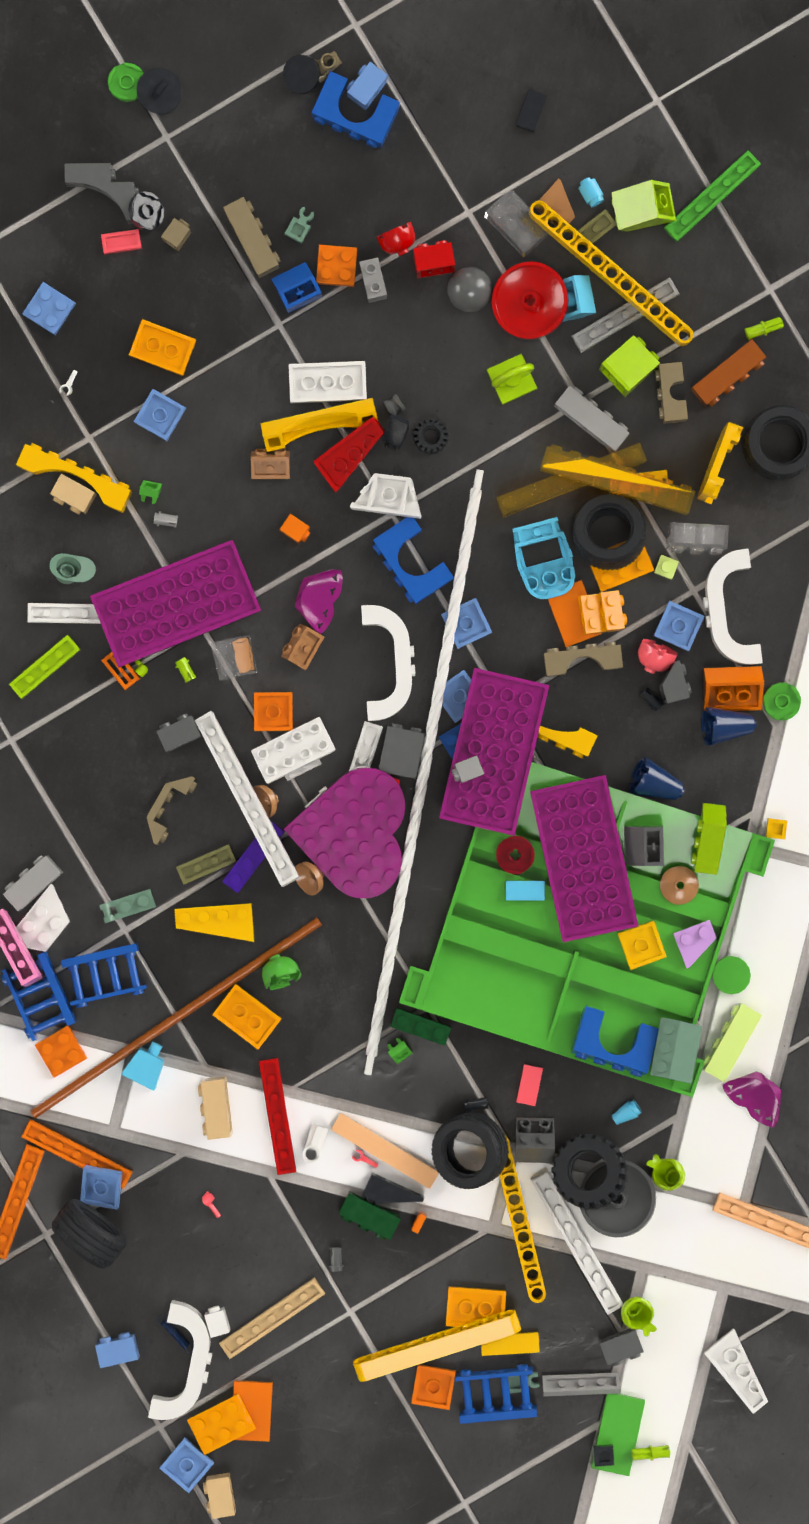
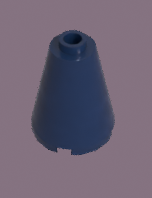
M706 707L707 711L702 712L701 731L706 733V737H703V740L708 746L752 734L757 726L756 719L751 714L713 707Z
M643 757L644 760L640 759L631 775L634 778L633 784L629 782L630 793L677 800L683 796L685 788L680 780L649 758Z

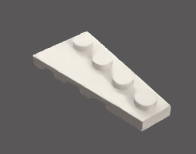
M733 1328L709 1347L704 1354L754 1414L768 1400Z

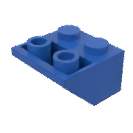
M306 262L271 279L288 313L322 297V292Z

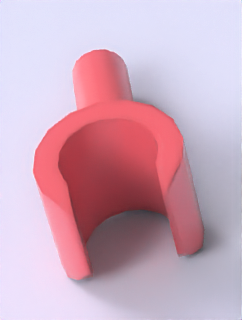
M355 1150L361 1154V1158L357 1159L352 1156L354 1161L366 1162L374 1168L378 1166L377 1163L364 1156L362 1150Z
M207 1191L202 1196V1201L219 1218L221 1216L211 1203L215 1197Z

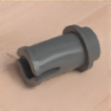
M342 1247L329 1248L331 1260L329 1268H331V1272L343 1271Z

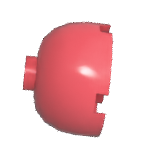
M643 639L638 650V658L641 664L645 666L644 670L655 674V671H667L674 663L677 653L664 644L660 646L655 644L656 641Z

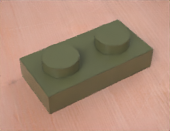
M605 209L579 229L578 232L593 244L614 228L617 223Z

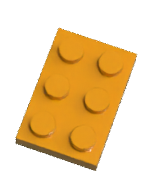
M142 319L129 356L183 376L196 339Z
M626 541L616 544L607 549L617 548L624 544ZM645 546L634 562L621 569L602 570L590 565L600 592L654 571Z
M237 984L234 985L213 1013L214 1017L257 1049L261 1047L282 1019Z
M448 1286L446 1326L456 1327L504 1312L506 1290Z
M239 1393L187 1420L204 1455L256 1429Z

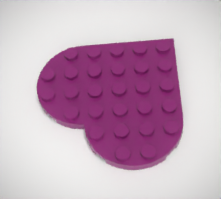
M357 768L340 777L283 829L338 890L355 898H372L387 891L394 884L401 870V850L393 834L399 828L405 814L404 795L399 784L388 773L376 768Z

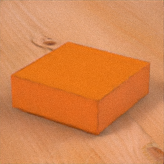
M422 1211L418 1213L411 1227L413 1232L419 1233L427 1217L426 1213Z

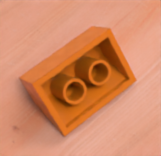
M762 666L704 668V711H707L706 707L729 711L762 710L764 689Z

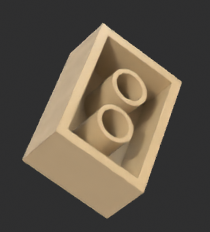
M226 1076L203 1078L201 1084L198 1085V1095L203 1099V1103L200 1105L201 1116H205V1122L202 1124L203 1135H207V1140L229 1138L233 1134L227 1078Z

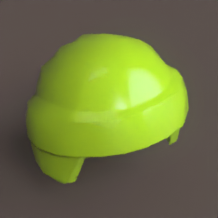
M657 1154L653 1155V1160L647 1161V1165L654 1168L652 1179L654 1184L660 1189L674 1191L683 1185L686 1173L679 1161L668 1158L660 1159Z
M636 1296L624 1302L621 1308V1317L626 1326L635 1330H643L645 1337H648L650 1332L657 1330L656 1326L651 1323L654 1318V1309L649 1301Z

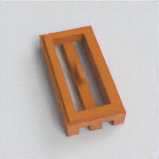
M111 652L101 661L126 691L136 681L140 680V677L127 664L125 665L134 677L131 680L122 667L118 668L113 657L114 655ZM109 659H111L114 665L126 678V680L128 681L127 684H125L122 681V679L118 676L115 670L107 662Z

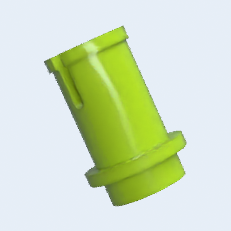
M184 657L175 663L177 665L176 668L179 669L185 683L196 678V675H194L188 663L189 660H186Z

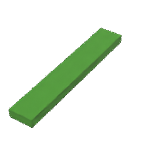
M749 150L745 152L676 216V221L668 223L664 230L677 243L751 175L761 163Z

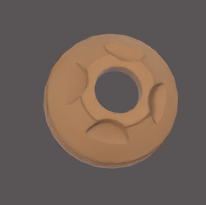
M265 785L254 786L253 789L268 818L272 817L277 810L278 796Z
M302 862L295 866L300 877L296 880L299 887L309 895L319 893L323 888V872L315 864L309 862Z

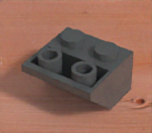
M680 660L672 664L659 686L664 705L690 698L689 694L692 693L689 682L686 683L684 678L687 675L684 663L681 664Z
M663 825L624 826L625 865L664 866Z
M516 1118L515 1162L554 1163V1118Z

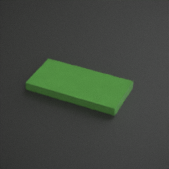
M618 1393L606 1395L596 1445L613 1444L614 1465L595 1467L593 1456L592 1469L630 1476L633 1462L631 1450L636 1447L645 1399Z

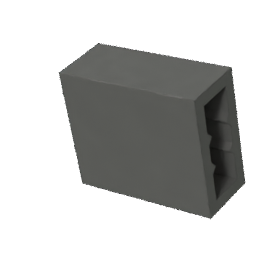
M392 723L391 727L387 726L379 770L388 774L416 779L425 733H421L422 729L411 727L410 730H405L403 725Z

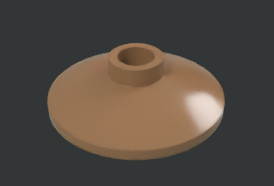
M675 866L668 869L660 881V890L664 898L677 905L690 902L696 896L699 888L695 873L683 866ZM678 882L683 883L684 886L682 889L677 888L676 885Z

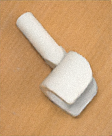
M73 370L67 383L59 388L60 393H62L64 387H68L69 391L66 396L71 395V386L77 371Z

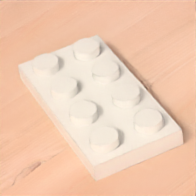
M365 361L289 364L290 403L361 401L367 399Z

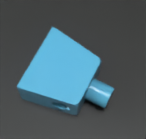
M152 1041L148 1051L140 1048L121 1075L154 1091L165 1061L158 1056L163 1046Z

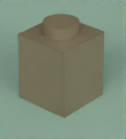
M174 218L161 238L165 243L179 251L191 234L190 225L182 219L178 221Z

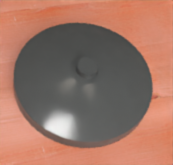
M626 1160L625 1164H627L628 1168L626 1175L628 1178L623 1186L625 1188L623 1192L619 1193L618 1198L615 1201H611L610 1205L599 1207V1209L580 1208L586 1222L594 1230L608 1237L623 1238L638 1233L649 1223L656 1208V1190L651 1178L641 1167ZM602 1162L591 1169L585 1176L580 1188L593 1190L600 1187L607 1177L606 1163Z

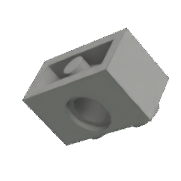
M378 257L359 262L368 303L387 299Z

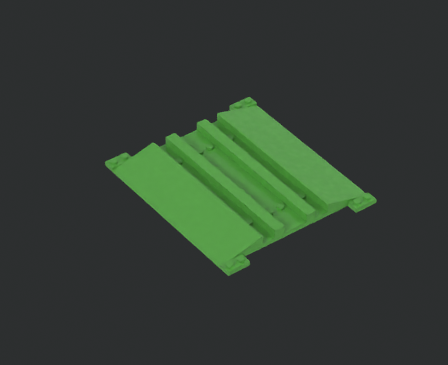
M532 762L515 836L524 837L531 843L535 852L533 864L521 874L507 873L499 866L496 860V850L502 840L513 835L475 827L430 970L426 971L410 966L399 1003L693 1098L705 1062L702 1059L696 1058L692 1084L650 1075L654 1052L648 1073L641 1077L631 1075V1071L614 1070L612 1065L609 1064L604 1066L595 1064L593 1059L586 1058V1060L576 1058L575 1054L571 1053L581 1014L586 1006L604 1011L599 1030V1040L602 1047L614 1055H623L630 1051L637 1028L641 1023L659 1029L662 1017L696 1025L744 873L746 871L764 877L775 840L727 825L718 874L694 872V864H691L692 852H696L694 841L695 836L698 837L697 825L701 816L608 787L624 861V826L663 825L664 866H625L638 925L651 921L655 922L667 957L630 970L617 934L628 929L567 942L562 941L530 791L584 780V778ZM514 849L512 853L510 852V856L513 857L514 861L517 860V857H521L517 849ZM675 866H683L692 870L699 883L696 896L690 902L682 905L667 901L660 890V881L663 874ZM506 881H545V900H506ZM678 882L676 886L678 889H682L684 885L682 882ZM710 920L716 939L689 968H686L673 933Z

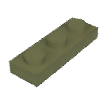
M228 844L177 866L176 869L184 885L237 861Z

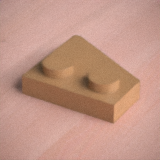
M558 178L539 201L546 203L570 224L575 219V215L562 182ZM535 207L537 211L543 214L542 208ZM549 220L555 227L558 226L557 221Z

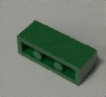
M398 1007L390 1025L392 1028L443 1046L446 1045L451 1030L449 1025Z
M349 1191L339 1211L341 1219L348 1223L353 1221L359 1224L358 1227L366 1232L369 1230L375 1232V1236L382 1240H386V1238L391 1240L401 1220V1216L377 1204L369 1203L364 1200L365 1198Z

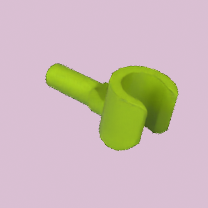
M137 660L135 663L138 667L134 671L143 677L148 672V669L140 660Z

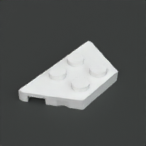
M374 473L369 483L360 491L361 495L350 505L352 510L421 519L413 481L408 477Z
M53 884L49 885L16 927L27 948L46 952L70 923Z

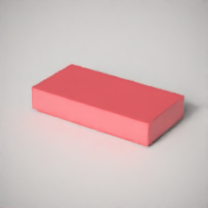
M139 229L101 234L104 255L142 249Z
M524 1064L516 1100L517 1103L536 1105L543 1068Z

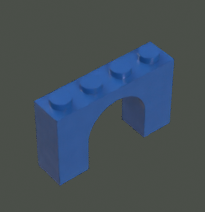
M330 71L312 110L314 121L321 125L326 123L332 126L331 128L336 132L342 133L344 131L354 140L359 141V139H362L372 148H382L399 111L400 102L382 95L371 118L361 123L350 122L339 111V103L348 85V79Z
M406 517L373 540L374 545L372 547L378 556L380 554L383 555L385 561H383L388 571L393 570L396 575L394 580L399 587L403 586L407 592L404 594L410 603L414 601L417 605L454 580V577L444 562L420 576L410 575L400 567L398 562L399 550L406 542L422 532L414 518Z
M588 1006L584 1007L571 1053L575 1054V1057L579 1059H593V1063L598 1065H612V1069L617 1071H623V1069L631 1071L630 1074L636 1077L646 1075L649 1071L659 1029L641 1023L637 1028L630 1051L623 1055H614L607 1052L599 1040V1030L604 1011Z

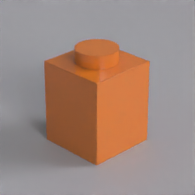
M290 514L281 526L280 532L300 544L301 541L305 542L309 537L310 527Z

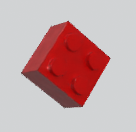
M446 240L436 242V245L419 244L417 248H413L417 279L455 272L452 242L447 243Z

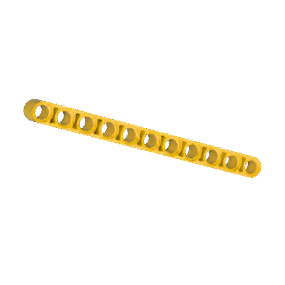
M543 201L532 203L529 215L535 223L676 344L686 346L693 338V331L689 326ZM540 207L543 210V214L536 215L533 209ZM553 219L557 221L558 226L551 228L548 225V221ZM569 232L572 235V239L565 240L562 234ZM580 244L585 245L587 251L581 253L577 250V246ZM598 257L601 260V264L594 265L591 259ZM609 269L614 270L616 277H608L606 271ZM621 283H629L630 290H623ZM638 294L643 295L645 302H637L635 296ZM650 308H658L659 315H652ZM667 319L672 320L674 327H666L664 321ZM686 332L688 334V340H681L679 338V333Z

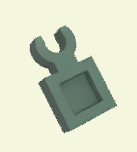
M305 207L300 209L299 219L293 217L285 232L286 236L301 244L311 228L307 222L314 218V212H311L308 217L303 215Z
M538 1372L528 1375V1386L538 1388L539 1382L533 1383L531 1381L533 1377H538ZM520 1376L508 1377L510 1393L521 1392Z

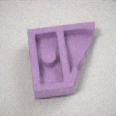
M710 920L673 933L686 968H689L716 939Z

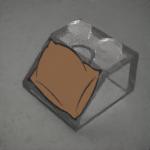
M250 636L229 638L211 643L219 681L258 673Z

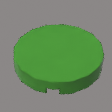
M122 63L115 66L108 77L110 92L120 101H135L138 99L137 83L144 73L138 66L132 63Z
M788 683L771 685L763 696L764 710L775 720L785 721L793 718L801 706L799 691Z
M728 956L717 961L712 978L717 989L732 995L746 989L750 983L751 973L745 961L739 957Z

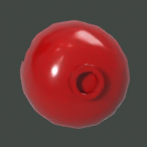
M406 223L408 227L401 225L383 233V238L381 235L377 236V241L382 250L388 254L397 253L398 256L408 253V248L415 242V231L412 223Z

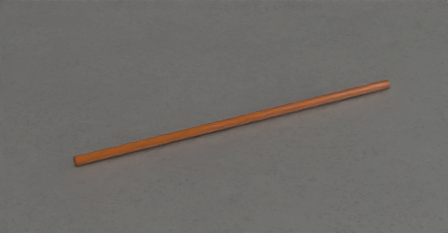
M316 917L30 1110L33 1117L37 1118L270 961V957L279 955L322 926L320 920Z

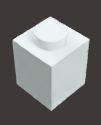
M219 1306L208 1308V1312L204 1316L210 1337L229 1333L230 1325L225 1308H219Z

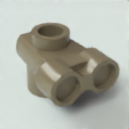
M335 51L325 53L319 60L315 59L321 71L319 82L322 83L326 80L330 71L332 72L342 63ZM334 60L333 64L329 66L328 62Z

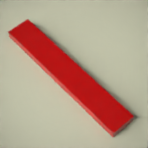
M278 1058L259 1061L277 1175L295 1173L297 1170Z

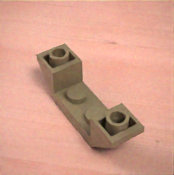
M191 776L164 785L147 815L154 844L164 843L169 835L166 832L168 828L155 820L156 818L160 819L165 809L162 807L166 801L170 802L174 795L173 788L185 795H188L189 792L193 793L197 786L195 782L197 778Z

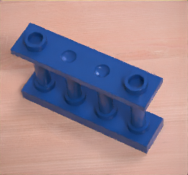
M138 943L61 960L62 968L67 967L70 970L76 1000L71 1001L70 1005H76V1008L88 1006L87 1002L129 992H132V995L144 993L143 989L148 987L147 984L140 985L134 959L135 952L139 951ZM123 954L124 958L127 959L133 986L127 989H121L115 962L117 960L116 956ZM105 959V962H108L113 992L103 994L96 965L98 964L97 960ZM86 963L89 966L95 996L84 998L78 973L79 964Z
M47 951L37 955L39 959L35 962L38 969L44 970L46 975L44 980L18 991L13 981L18 979L15 972L10 973L7 968L2 970L3 975H1L4 985L9 986L25 1023V1034L32 1041L38 1039L36 1033L63 1022L69 1026L77 1022ZM45 987H51L54 993L51 998L25 1009L22 997ZM54 1004L56 1006L59 1005L61 1012L58 1016L35 1026L32 1025L29 1015Z
M528 1364L517 1365V1368L476 1372L465 1369L456 1373L455 1381H462L465 1409L459 1415L460 1424L537 1417V1405L530 1403L527 1375L533 1374V1366L528 1367ZM510 1376H520L521 1406L513 1407L511 1404L508 1381ZM500 1377L503 1405L502 1408H494L491 1403L489 1378ZM481 1379L484 1400L483 1410H475L472 1406L470 1380Z

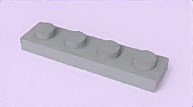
M619 1373L542 1376L543 1396L621 1393Z

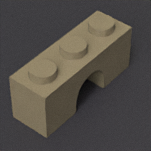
M682 362L659 364L658 370H655V380L659 381L660 388L657 389V400H661L659 419H663V424L686 422L688 420L686 400H675L670 395L671 386L684 382Z

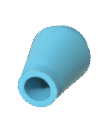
M628 1100L612 1114V1118L618 1125L639 1117L638 1115L642 1112L635 1100L631 1102Z

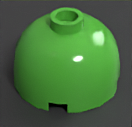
M274 955L270 957V961L265 964L262 970L264 986L266 989L269 987L270 990L287 987L290 985L289 981L295 979L296 982L301 978V972L297 963L286 956Z

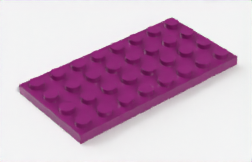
M233 540L90 596L118 668L261 612Z
M474 668L441 807L440 819L515 836L549 685ZM477 756L484 774L460 784L459 780L455 781L452 774L454 765Z
M606 775L530 791L562 941L567 942L638 927Z

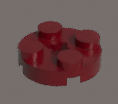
M510 836L502 840L497 847L496 860L499 866L507 873L521 874L528 870L534 862V849L531 843L524 837ZM514 849H517L518 853L521 854V857H517L516 861L510 856V852H514Z

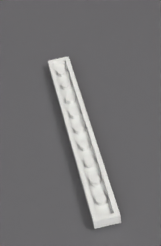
M210 711L196 719L195 722L280 885L284 887L300 877L214 713Z

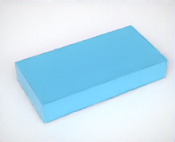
M506 881V900H545V881Z

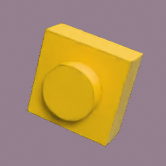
M767 818L765 837L785 840L787 820Z

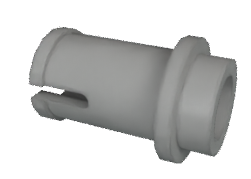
M161 511L159 513L155 512L153 524L176 528L178 515L162 514Z

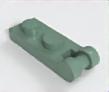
M151 889L101 904L99 907L100 910H103L105 916L103 918L104 923H108L155 908L156 904ZM115 906L117 914L112 915L110 908Z

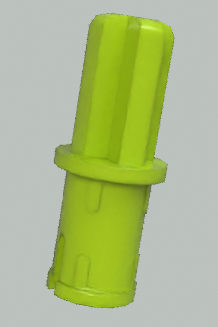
M780 317L766 322L761 321L760 324L745 328L746 337L750 340L761 335L767 336V333L783 328V321Z
M649 1445L648 1448L632 1449L631 1457L635 1461L646 1459L653 1461L657 1458H670L669 1445L658 1447Z

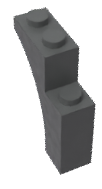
M111 163L65 164V184L67 187L89 188L106 195L119 206L125 215L127 223L134 224L129 216L131 198L139 193V188H136L134 182H113L116 181V169H113Z

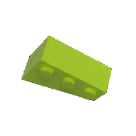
M703 803L701 818L698 820L697 825L698 837L695 836L694 841L696 852H692L691 864H694V872L718 874L727 828L726 806L708 803Z

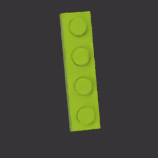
M69 635L65 636L9 685L23 699L78 653L80 648Z

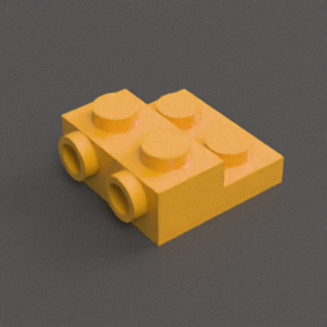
M619 590L578 597L584 635L620 631L625 628L627 616L622 613L621 606L624 605L623 595H619Z

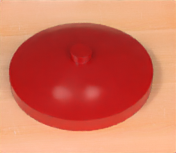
M523 262L506 270L498 279L492 294L493 312L501 327L515 337L529 340L545 337L557 329L567 313L569 303L567 287L561 276L551 267L539 262Z

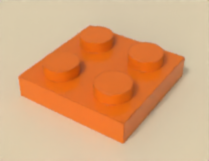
M319 245L317 284L354 287L357 248Z
M292 692L254 693V731L293 730Z
M69 1026L62 1028L35 1044L53 1078L88 1058Z
M418 1364L411 1404L449 1410L456 1370Z

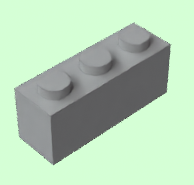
M48 855L38 857L33 862L34 867L30 870L26 868L19 875L20 879L16 883L12 881L4 888L6 892L3 895L17 911H21L63 873Z

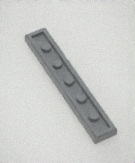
M670 277L648 290L662 304L680 294ZM643 295L635 298L639 303L645 302ZM626 303L571 337L579 351L583 353L644 315L630 303ZM651 307L650 312L656 309V307Z

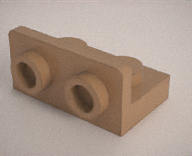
M266 449L252 451L251 479H290V451L285 449L269 452Z
M299 624L293 630L289 643L284 646L281 657L306 670L321 645L324 636L303 624Z

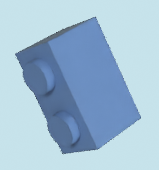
M371 62L367 66H362L358 72L359 77L356 81L352 80L347 87V97L364 110L369 107L388 82V75Z
M129 1332L118 1334V1337L113 1339L110 1336L100 1338L99 1342L95 1345L100 1368L138 1360L140 1357L135 1334H129Z

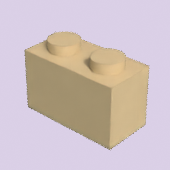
M63 474L60 475L50 493L54 497L53 501L62 506L64 503L70 505V510L78 515L81 512L87 513L97 495L92 490Z
M230 1472L207 1476L206 1482L203 1483L204 1494H208L209 1502H206L208 1514L211 1513L212 1519L234 1516L236 1507Z

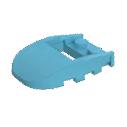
M557 517L513 529L518 570L529 593L539 599L561 596L567 593L574 584L575 571L572 551L569 548L564 532L559 527ZM558 538L563 558L526 567L521 547Z

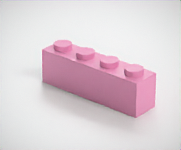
M1 909L0 946L21 985L28 987L43 977L10 915L6 910Z

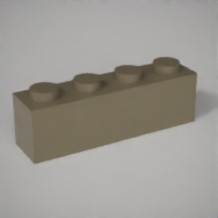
M244 197L224 206V212L258 278L260 279L279 269L278 263L281 261L276 251L272 253L269 247L272 243L268 235L262 234L260 229L263 226L258 217L254 218L252 214L254 208L251 202H246Z

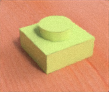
M661 555L654 573L672 580L679 561Z

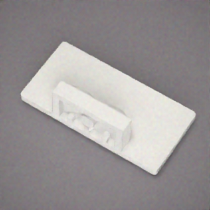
M318 717L253 749L251 752L266 783L269 784L284 776L289 781L321 765L320 758L334 752L336 749L321 718Z

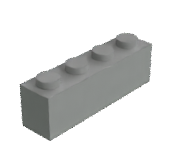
M569 386L555 403L554 407L607 449L615 453L630 434L627 431L628 428L623 423H616L612 420L613 416L606 410L602 412L598 409V404L590 398L588 400L582 396L583 392L574 386L572 388Z
M477 756L456 763L454 769H452L455 781L459 780L460 784L484 774Z

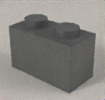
M184 714L176 718L177 722L173 724L167 722L159 726L160 730L156 732L165 752L168 753L202 737L192 715Z
M630 1328L598 1340L607 1365L617 1366L623 1363L622 1360L630 1358V1360L636 1359L641 1356L640 1353L644 1352L635 1329Z

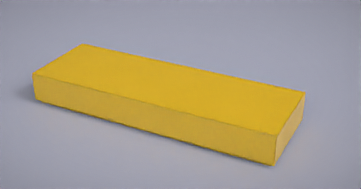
M538 1332L516 1333L482 1344V1356L539 1352Z

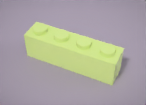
M742 1003L733 1007L730 1013L732 1018L729 1022L726 1021L724 1023L720 1039H715L711 1047L713 1049L711 1055H707L704 1059L703 1070L723 1082L726 1081L762 1017L760 1013Z

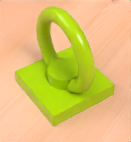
M522 354L487 369V373L492 381V387L495 388L502 405L537 390L531 375L534 365L531 363L526 364Z

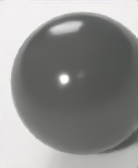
M463 267L457 270L449 279L447 285L448 298L454 307L461 311H479L489 303L492 297V282L489 276L479 268Z

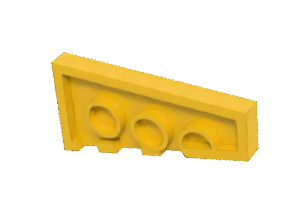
M252 903L175 909L177 929L254 942Z

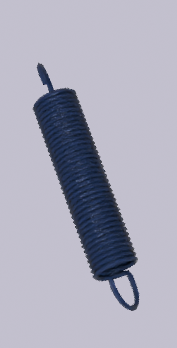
M165 1319L162 1323L158 1320L162 1327L166 1329L184 1350L190 1345L186 1338L171 1323H167L168 1319Z

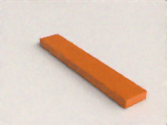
M31 1119L21 1136L82 1169L85 1165L122 1171L121 1188L123 1190L133 1171Z
M29 1144L25 1146L0 1217V1258L4 1260L8 1257L45 1152L44 1149Z

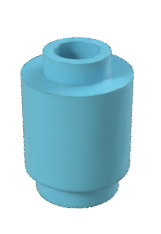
M588 177L580 182L581 186L578 189L587 205L589 204L592 208L604 201V194L595 179Z

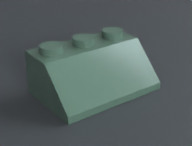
M661 1017L650 1075L692 1084L702 1026Z

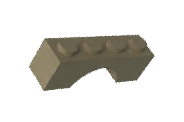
M606 642L602 647H597V644L585 645L584 649H578V646L566 647V651L552 648L547 649V653L543 654L546 677L565 675L570 663L583 657L595 660L602 670L623 668L621 644L616 645V642Z

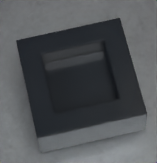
M613 1444L593 1446L595 1467L614 1465Z

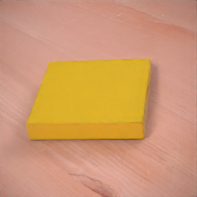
M654 921L617 933L630 970L667 957Z

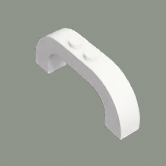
M749 549L730 552L713 565L706 579V597H703L704 609L707 608L708 616H705L706 627H710V634L715 647L725 658L741 665L763 663L760 644L741 645L730 637L727 629L723 582L729 573L751 568Z
M363 605L361 606L362 625L384 627L391 633L394 639L396 688L392 695L384 700L367 701L368 721H380L398 713L410 696L412 676H415V665H411V657H414V646H410L407 628L394 612L381 606Z
M174 1300L170 1304L167 1323L178 1324L187 1328L192 1334L194 1348L185 1389L174 1397L153 1395L148 1418L158 1420L177 1418L185 1414L195 1404L203 1383H207L209 1372L205 1371L206 1365H210L212 1353H209L211 1337L205 1318L191 1305Z

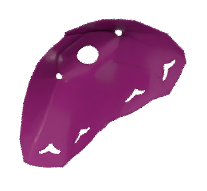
M333 569L304 577L299 587L295 608L313 629L320 634L327 629L334 615L333 603L339 597L342 590L343 576L341 570ZM336 574H337V577H336L337 582L332 578V577H334ZM336 588V589L333 591V595H331L330 589ZM328 609V612L326 613L327 617H325L323 612H325Z
M756 1071L722 1085L724 1092L730 1100L738 1106L746 1107L753 1119L769 1127L776 1126L780 1113L781 1089L764 1074ZM741 1094L743 1100H741L739 1097H736V1095ZM754 1110H760V1115H758V1112ZM771 1116L773 1122H771L770 1120H766L765 1118Z

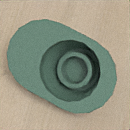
M61 553L55 555L50 561L52 574L63 584L89 581L96 572V566L93 561L82 556Z

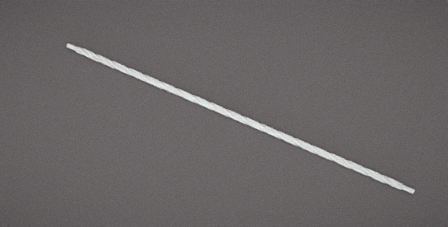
M476 469L473 488L470 490V500L466 512L459 559L455 571L448 618L445 625L442 649L437 667V677L427 721L426 736L422 748L421 765L417 775L415 795L410 813V824L407 829L399 883L396 888L393 913L388 931V942L385 947L382 972L377 990V1001L374 1006L371 1031L368 1038L367 1059L364 1070L366 1075H372L374 1058L377 1057L383 1016L386 1010L389 985L394 967V957L397 951L400 926L405 908V898L408 892L411 867L416 849V839L427 790V780L437 736L438 721L442 709L443 693L446 687L449 662L453 650L454 634L457 628L460 603L464 591L465 575L468 569L471 544L475 532L476 516L482 494L480 489L484 473L483 470Z

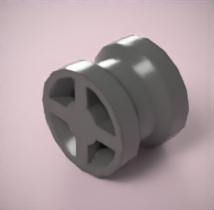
M396 394L392 396V399L383 401L390 415H396L398 412L406 410Z

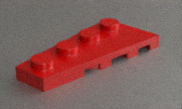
M373 416L313 461L335 492L341 488L385 433V430L375 416Z

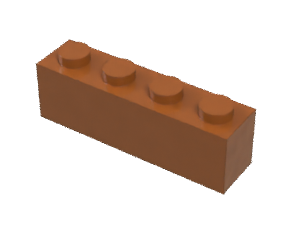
M752 339L695 384L691 391L704 407L708 405L712 407L720 400L719 396L725 393L727 395L735 388L733 385L736 382L740 381L742 383L750 376L748 373L751 370L755 369L757 371L765 364L763 361L766 356Z

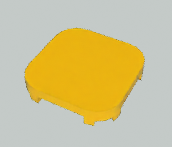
M728 422L723 428L697 499L712 504L713 499L716 500L725 480L718 477V473L726 452L730 453L733 446L738 444L743 427Z

